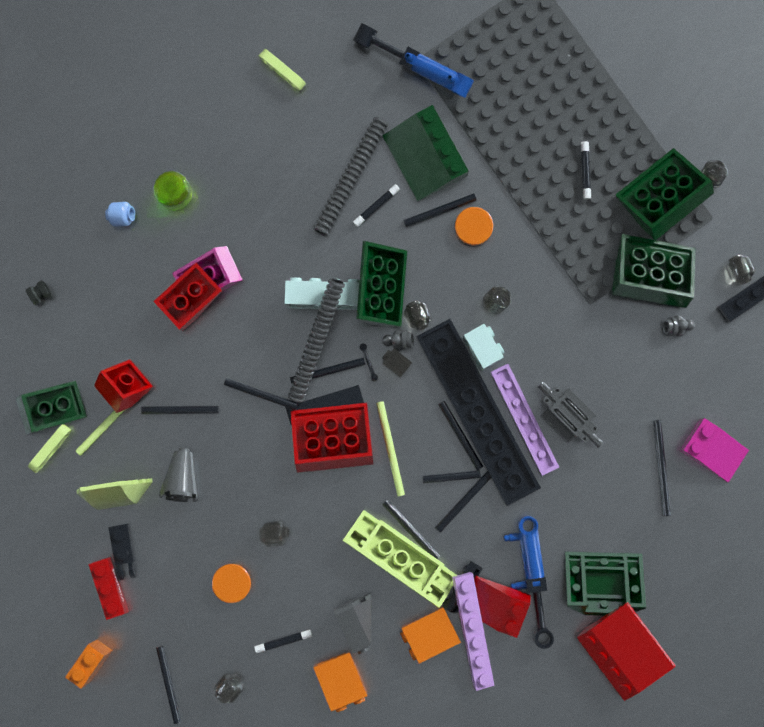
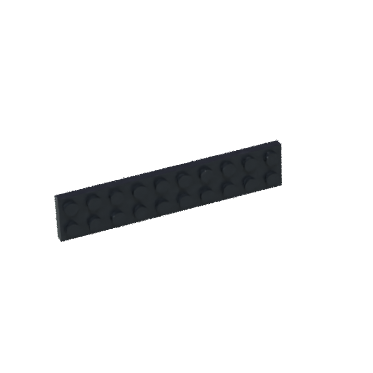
M451 319L416 336L506 506L541 489Z

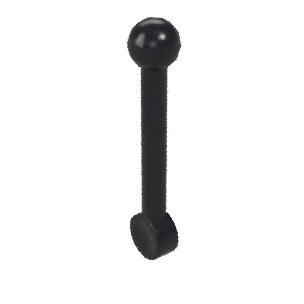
M362 343L360 344V350L364 353L371 373L370 378L372 381H376L378 376L374 373L366 351L367 345Z

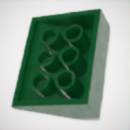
M433 105L417 112L382 136L418 202L468 176L469 170Z
M673 148L615 194V196L642 229L656 241L712 196L714 190L712 181Z
M622 234L614 271L612 294L687 308L694 299L696 248Z
M363 241L356 319L377 326L401 327L407 250Z

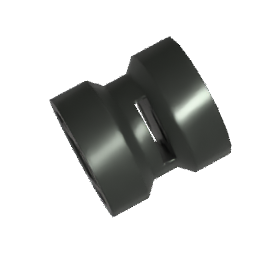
M43 280L37 282L36 286L25 289L35 306L40 304L43 298L48 299L52 297L48 286Z

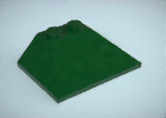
M565 552L567 607L583 615L605 616L627 602L635 612L646 609L642 554Z

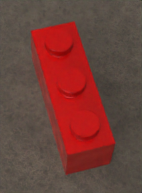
M108 557L88 564L106 620L128 613L127 604L112 558Z

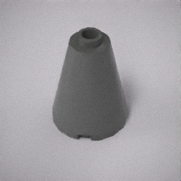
M178 448V451H174L160 490V498L165 495L166 500L187 502L191 498H193L192 502L198 501L194 455L190 452V449Z

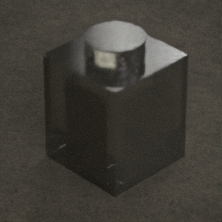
M395 348L392 351L388 350L382 357L384 360L382 365L398 378H401L412 365V362Z

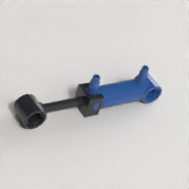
M361 23L353 38L354 42L368 49L374 44L401 58L399 64L402 67L466 98L474 80L422 55L409 46L404 52L376 37L378 31Z
M524 516L519 519L517 524L519 533L504 536L505 542L520 541L525 581L516 582L510 586L516 590L526 589L527 593H533L538 629L533 633V641L539 648L547 649L552 646L554 636L545 626L541 592L547 591L546 577L544 576L538 522L531 516ZM527 520H530L533 524L530 531L523 529V523ZM542 633L548 634V640L545 643H540L538 640L539 635Z

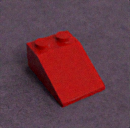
M195 263L153 302L179 330L184 331L201 315L222 290Z
M475 576L474 582L482 622L498 632L517 638L530 606L531 595Z

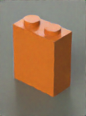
M443 606L401 627L402 632H400L404 643H409L411 649L408 651L413 661L417 660L419 664L461 643Z
M99 640L89 643L65 678L82 689L91 683L113 650Z
M350 650L314 665V671L331 711L336 710V712L347 709L346 705L354 702V705L365 701L368 693Z

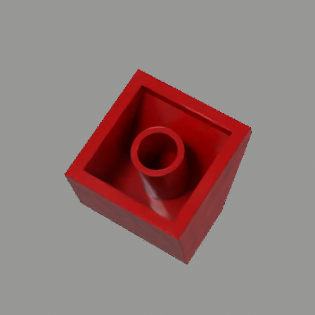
M130 359L100 371L94 387L116 413L132 407L153 387Z

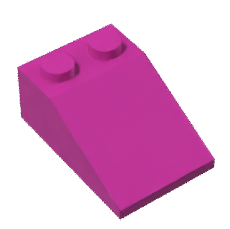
M227 246L213 248L172 273L175 280H177L193 264L197 263L222 291L242 281Z
M701 418L679 451L729 483L749 450L721 428L707 419Z

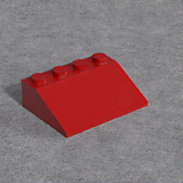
M367 403L291 411L294 460L297 473L373 465Z
M628 602L585 627L577 637L624 701L637 695L676 667Z

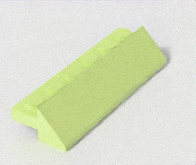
M364 510L343 539V542L438 608H440L454 585L452 577L457 575L444 566L445 564L385 522L377 520Z

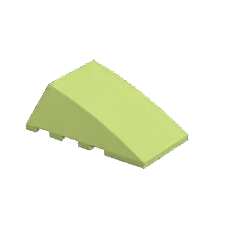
M150 478L118 481L80 487L76 491L93 508L102 510L137 504L153 480Z

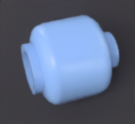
M112 202L105 211V217L113 227L129 226L135 219V210L128 202Z

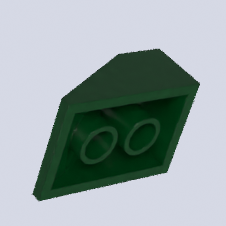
M76 380L16 397L26 435L87 417Z

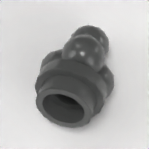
M678 315L669 317L663 322L664 333L670 336L681 337L684 335L685 330L691 331L695 327L693 320H684Z
M396 330L393 336L385 335L382 338V342L385 346L393 344V348L396 351L408 350L413 348L414 336L412 332Z

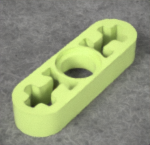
M264 49L258 56L268 67L296 90L300 91L306 85L301 77L267 49Z
M65 424L61 425L32 459L28 468L37 473L66 440L72 430Z

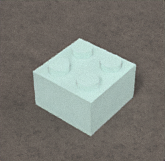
M485 324L468 332L462 338L481 371L501 361L504 358L503 353H505L500 343H495L493 339L495 335L491 327H486Z

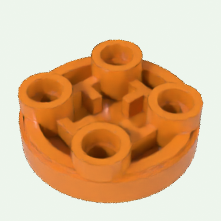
M469 207L463 210L455 222L456 235L462 242L468 245L476 246L485 243L493 231L491 216L487 211L479 207Z
M227 564L215 572L212 579V589L221 601L236 603L248 595L251 589V578L247 570L239 564Z

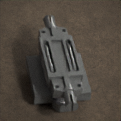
M544 381L538 386L546 395L543 402L549 407L541 416L568 443L577 436L583 442L590 440L597 448L604 443L595 435L598 428L592 423V419L596 415L570 388L563 393L558 387L551 390Z

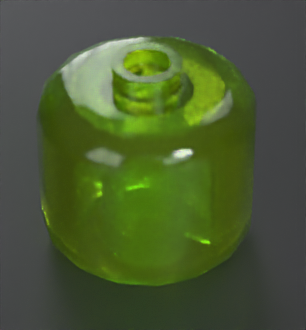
M176 171L164 172L155 181L154 195L166 209L180 210L191 201L192 187L181 173Z

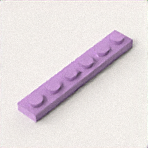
M509 364L490 372L541 476L559 468Z
M469 572L454 576L452 579L473 688L478 691L494 686L474 577L473 573Z

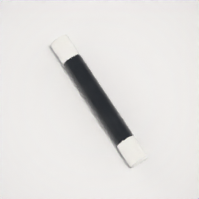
M584 141L581 142L583 198L591 199L589 142Z
M396 184L359 215L353 223L357 227L360 226L393 197L400 188Z
M306 630L254 646L255 652L257 654L312 637L311 630Z

